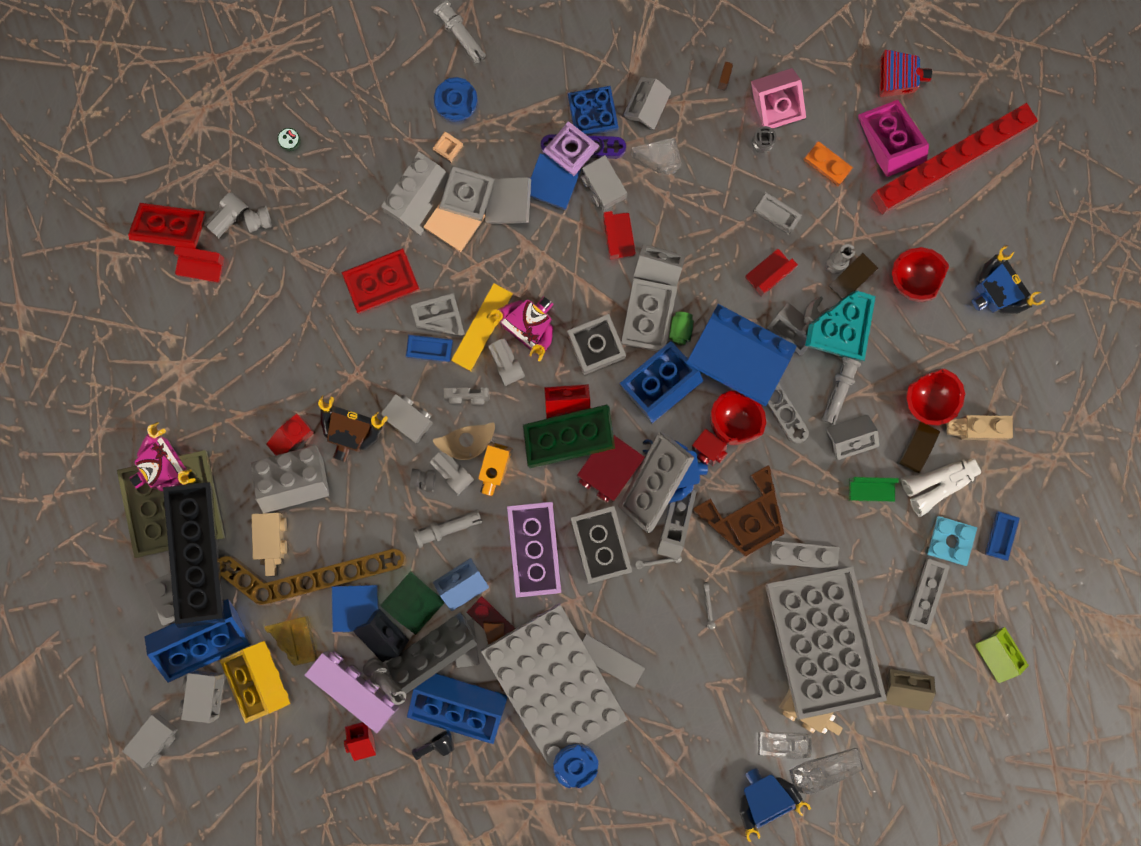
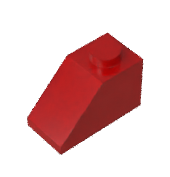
M296 413L274 433L266 445L275 456L294 451L315 432L303 417Z

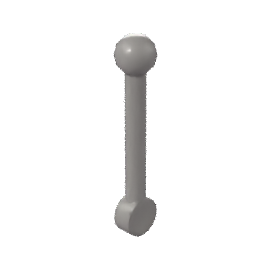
M680 556L679 559L665 558L646 562L639 560L635 563L637 569H642L644 566L668 562L680 563L682 558Z
M704 582L708 614L707 628L712 630L716 624L712 618L709 583Z

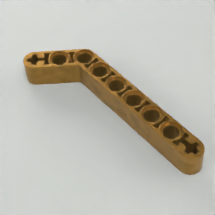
M390 549L271 582L263 580L235 557L224 556L219 559L220 573L224 579L256 604L265 605L400 569L405 565L406 556L399 549ZM393 553L401 557V560L397 561L398 565L395 566V563L392 562L386 563L387 569H384L382 555H384V559L392 558ZM372 558L376 559L379 563L378 569L374 572L368 569V562ZM225 562H229V563L232 562V563L230 564V567H231L233 570L239 571V572H238V573H234V572L231 571V570H226V571H225V569H226V565H224ZM350 564L354 565L357 569L356 575L352 578L346 574V568ZM328 570L332 571L335 575L332 583H327L324 579V574ZM244 574L249 575L251 578V583L247 587L241 583V578ZM306 576H309L313 581L312 587L309 589H305L302 585V581ZM284 582H287L291 587L287 595L282 594L280 591V587ZM262 588H265L269 595L265 601H262L258 596Z

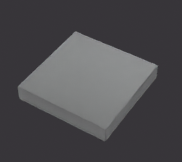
M452 166L439 209L482 222L495 178Z
M529 177L495 179L486 207L485 222L487 224L529 223L531 179Z

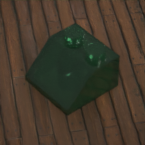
M410 571L380 606L400 624L417 635L445 602L415 572Z

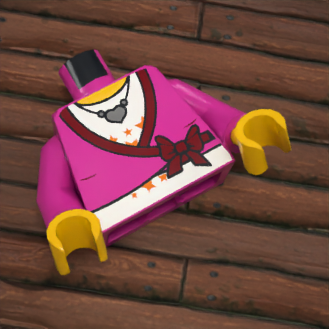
M544 296L536 305L528 299L526 301L519 300L506 304L498 310L493 309L487 316V319L489 317L496 319L492 324L493 326H497L500 322L505 330L530 349V357L533 353H537L539 355L538 361L542 360L545 351L552 343L554 328L551 324L552 319L546 313L553 306V303Z
M159 422L148 426V434L137 452V459L134 461L139 472L130 477L132 484L139 488L148 483L151 488L163 491V487L180 486L195 482V478H188L189 472L192 470L186 469L168 439L164 437L159 438L166 430H157Z

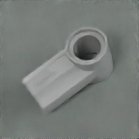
M230 192L220 201L219 208L204 225L220 238L234 221L237 222L244 217V211L249 210V207L233 192Z
M506 338L493 342L488 346L505 386L525 377L518 360L514 358Z
M442 451L438 452L430 461L433 467L446 479L445 482L458 495L475 480L452 457Z

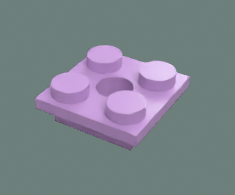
M568 121L543 152L575 176L599 148V145ZM573 143L578 149L575 152H568L565 146Z

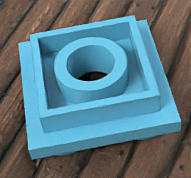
M937 516L927 555L967 566L977 527ZM949 535L955 536L957 540L953 548L949 547L946 543Z

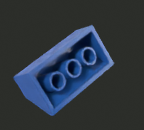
M229 599L223 601L225 622L178 628L173 623L144 636L147 656L167 683L251 645L238 612Z
M434 674L413 689L407 718L494 744L508 696L454 678Z

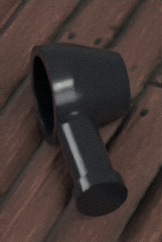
M443 731L433 737L430 742L417 749H413L412 754L414 758L419 760L422 756L433 750H436L442 756L451 753L455 747L450 731Z

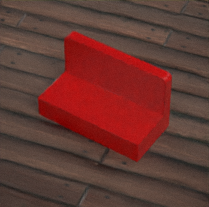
M612 211L603 212L610 260L635 256L636 252L629 213L613 215Z
M175 246L174 254L178 257L175 270L177 276L216 283L220 281L224 257L220 253Z
M777 249L746 274L745 278L762 297L791 273L798 264L793 258L788 260L780 249Z
M589 384L544 387L546 419L591 408Z

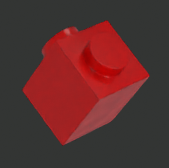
M707 428L692 444V451L696 452L697 459L705 465L709 463L714 466L716 462L720 464L728 454L726 452L727 444Z
M360 722L345 727L346 739L344 740V747L346 753H351L354 761L376 755L374 736L366 724Z

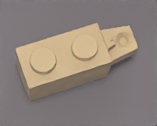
M967 415L947 423V434L960 436L961 440H1009L1013 438V416Z
M282 513L252 514L253 560H260V565H265V576H277V564H281L284 554H287V541L283 540V531L287 529L286 518H283Z
M789 689L779 707L784 710L782 713L784 716L794 721L797 716ZM834 712L800 719L804 722L802 727L811 733L817 730L820 733L826 734L827 730H830L839 736L843 729L833 722L835 716L832 714Z

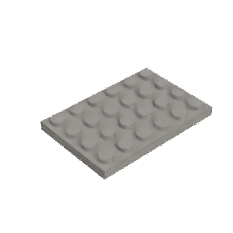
M853 567L765 585L797 720L887 701Z
M560 603L481 649V653L549 767L553 765L555 756L564 747L577 743L587 745L628 720Z

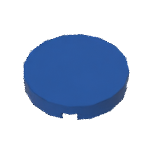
M459 77L448 78L436 88L434 105L439 115L444 119L452 122L463 121L469 118L476 110L478 103L477 93L466 79Z
M571 744L561 749L555 756L553 771L558 782L567 788H583L596 777L599 763L591 748L583 744Z

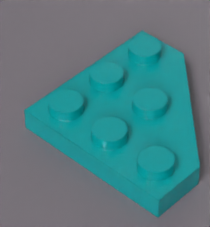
M860 291L851 292L809 324L805 346L848 357L856 361H865L876 296Z

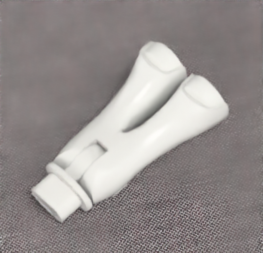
M971 458L967 461L963 459L927 473L900 478L908 496H913L940 482V485L935 489L910 499L914 512L918 517H921L929 512L938 502L974 481V477L981 474V470L976 460Z

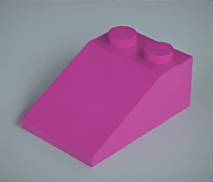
M899 100L858 114L859 121L876 161L887 177L927 161L929 144Z

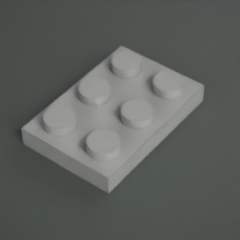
M633 279L622 335V345L657 352L666 345L677 291L676 286Z

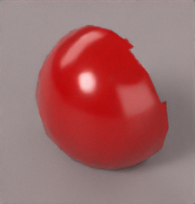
M923 247L909 249L900 254L894 262L892 270L894 286L908 300L916 302L931 301L936 298L943 284L949 264L941 254L933 249Z
M940 368L913 380L908 386L906 399L909 410L916 419L925 424L938 426L949 423L958 416L963 407L966 394L963 383L957 375L947 369Z
M728 391L721 394L713 403L710 412V423L718 438L728 445H739L757 439L764 433L766 415L760 403L737 391Z

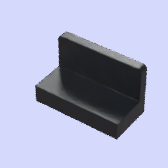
M381 609L374 611L366 624L356 627L353 631L381 662L400 656L409 642V639Z

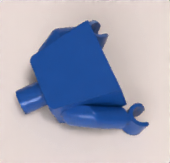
M646 439L643 441V444L652 445L653 441ZM676 440L674 441L690 453L694 459L669 503L684 499L693 491L694 485L700 483V475L708 473V465L698 462L696 452L689 451L686 446ZM642 450L643 453L646 455L649 452V450Z

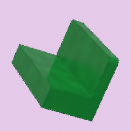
M849 478V501L895 502V484L899 483V478Z

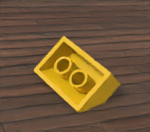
M265 641L219 660L245 723L290 705L288 693L283 687L279 671L274 665L271 652Z

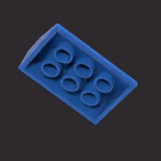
M718 304L686 364L766 407L797 345Z

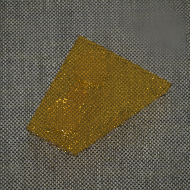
M308 616L264 627L265 631L270 633L277 641V646L281 651L287 654V658L293 666L313 662L318 659Z

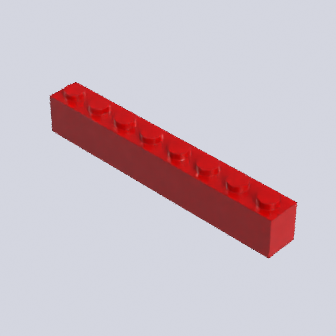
M1025 103L877 189L871 197L883 215L1031 129L1038 120L1029 105Z

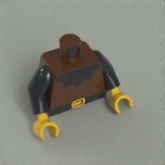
M321 396L318 402L321 408L320 422L327 442L337 445L333 455L334 459L346 462L349 450L360 453L361 450H366L378 440L382 426L388 420L387 416L381 421L377 417L379 412H376L370 418L336 406L331 408L334 398L331 396L329 403H325L323 400L324 396Z

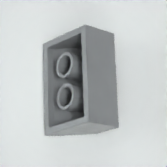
M418 152L381 207L384 213L421 236L425 230V224L441 202L449 174L437 163Z

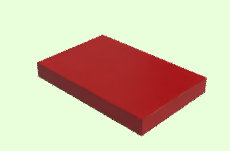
M139 203L128 238L132 241L196 249L206 219V212Z
M404 248L341 272L358 314L420 290Z

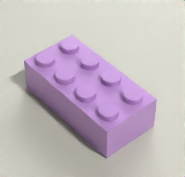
M553 503L507 506L516 598L561 593Z
M335 651L322 653L305 676L374 732L378 733L399 707L392 702L388 695H383L379 692V687L373 685L370 679L368 681L364 680L360 676L361 672L353 665L349 667L342 662L344 658Z

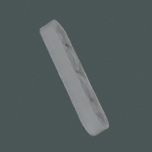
M778 383L775 390L779 392L780 399L777 402L769 400L767 406L788 439L794 444H800L808 438V428ZM782 409H789L791 411L792 418L789 421L781 419L780 411ZM796 419L798 423L794 424L797 430H803L801 434L802 439L799 437L794 438L792 435L795 433L793 427L791 426L787 429L786 425L791 424Z

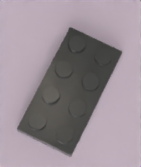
M460 612L421 640L412 644L400 656L393 658L386 664L392 680L407 694L478 644L466 618Z

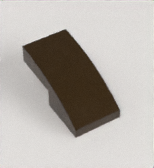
M862 253L829 287L843 299L851 292L856 291L878 267Z
M920 421L899 463L920 473L937 441L940 431Z

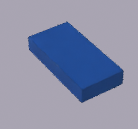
M408 335L406 358L451 362L453 340Z
M999 511L996 512L985 555L1005 561L1009 560L1019 517Z

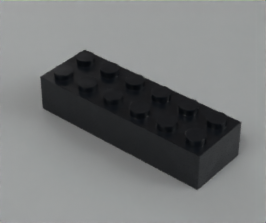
M210 482L163 487L175 625L178 628L225 622L212 486Z

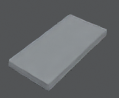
M659 432L618 507L644 531L652 533L694 457L665 432Z

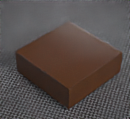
M725 61L717 89L725 91L727 88L733 63Z

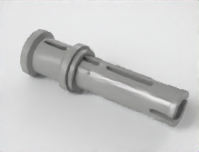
M449 0L441 3L434 10V14L436 16L439 15L445 23L446 30L453 32L473 59V62L475 64L480 62L479 58L481 60L484 59L486 54L462 24V17L454 12Z
M845 244L840 250L833 252L827 259V269L834 274L841 273L855 255V251H852L855 249L854 246Z
M842 357L843 363L839 374L835 375L836 384L821 419L832 425L836 424L849 386L854 384L853 378L857 368L861 366L860 362L848 357Z
M477 509L438 524L437 522H431L430 526L421 529L414 528L413 532L418 546L421 548L425 543L434 540L441 541L443 536L481 524L482 520Z
M376 658L369 659L363 666L365 676L370 678L373 685L381 687L395 705L402 704L405 701L403 698L406 699V694L390 678L389 670L383 667L380 660Z

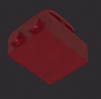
M613 435L615 449L591 454L577 474V477L580 479L578 483L588 490L591 487L598 491L596 496L606 503L609 500L615 501L645 458V456L615 435Z

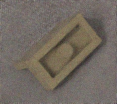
M894 669L889 670L888 690L886 693L887 701H884L885 704L924 711L930 709L936 694L934 676Z

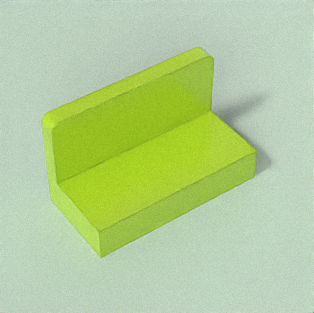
M1006 627L998 629L991 637L975 645L998 683L1021 675L1029 666Z

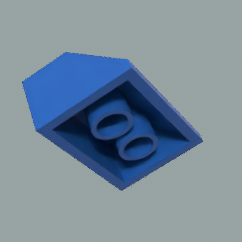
M672 341L620 382V385L637 408L651 423L655 422L703 382L700 371L686 364L688 358Z

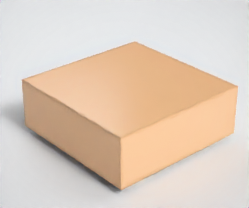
M444 131L432 150L451 163L462 148L463 143Z

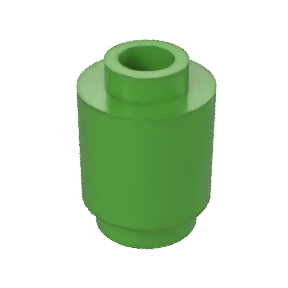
M676 312L675 316L672 317L669 339L673 340L675 345L685 346L686 343L691 342L694 326L692 314Z

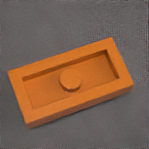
M819 141L804 159V161L837 186L842 183L853 168Z

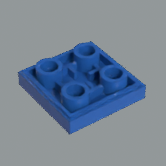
M611 86L568 93L573 125L585 135L618 130Z
M540 153L530 178V197L566 210L581 169L573 176L549 156Z
M378 585L332 587L333 632H353L356 627L366 624L373 612L379 609Z

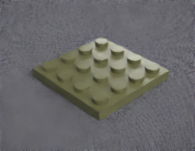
M203 450L179 456L186 469L192 470L189 472L188 478H195V482L189 484L210 482L213 489L217 540L224 539L225 535L207 451ZM137 466L117 470L134 558L169 551L163 491L151 488L148 483L136 488L130 481V477L139 472Z

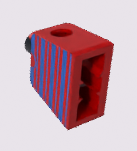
M885 50L881 55L880 97L915 93L920 86V82H931L932 69L920 68L919 56L892 50Z

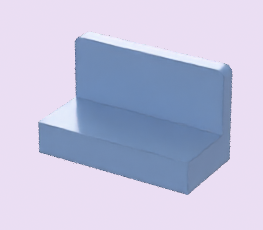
M471 558L433 582L440 597L450 611H454L489 588Z

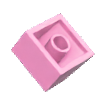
M793 68L751 81L753 98L762 126L776 128L806 118L802 82Z

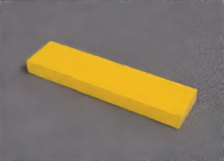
M493 283L451 360L452 362L470 372L472 371L496 327L492 325L496 319L494 317L487 319L488 314L493 309L498 310L504 305L509 304L513 296L512 292Z

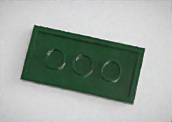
M607 404L523 424L527 466L529 468L615 449L610 407Z

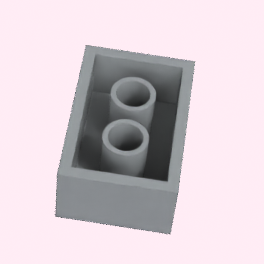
M317 445L251 462L255 497L263 514L330 496L324 461Z
M615 506L570 518L588 584L632 572Z

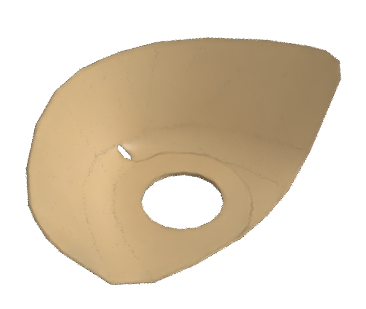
M495 423L463 427L443 437L433 439V443L450 457L459 460L472 459L480 455L487 448L493 437ZM463 433H470L473 436L474 441L471 446L464 447L460 444L459 438Z

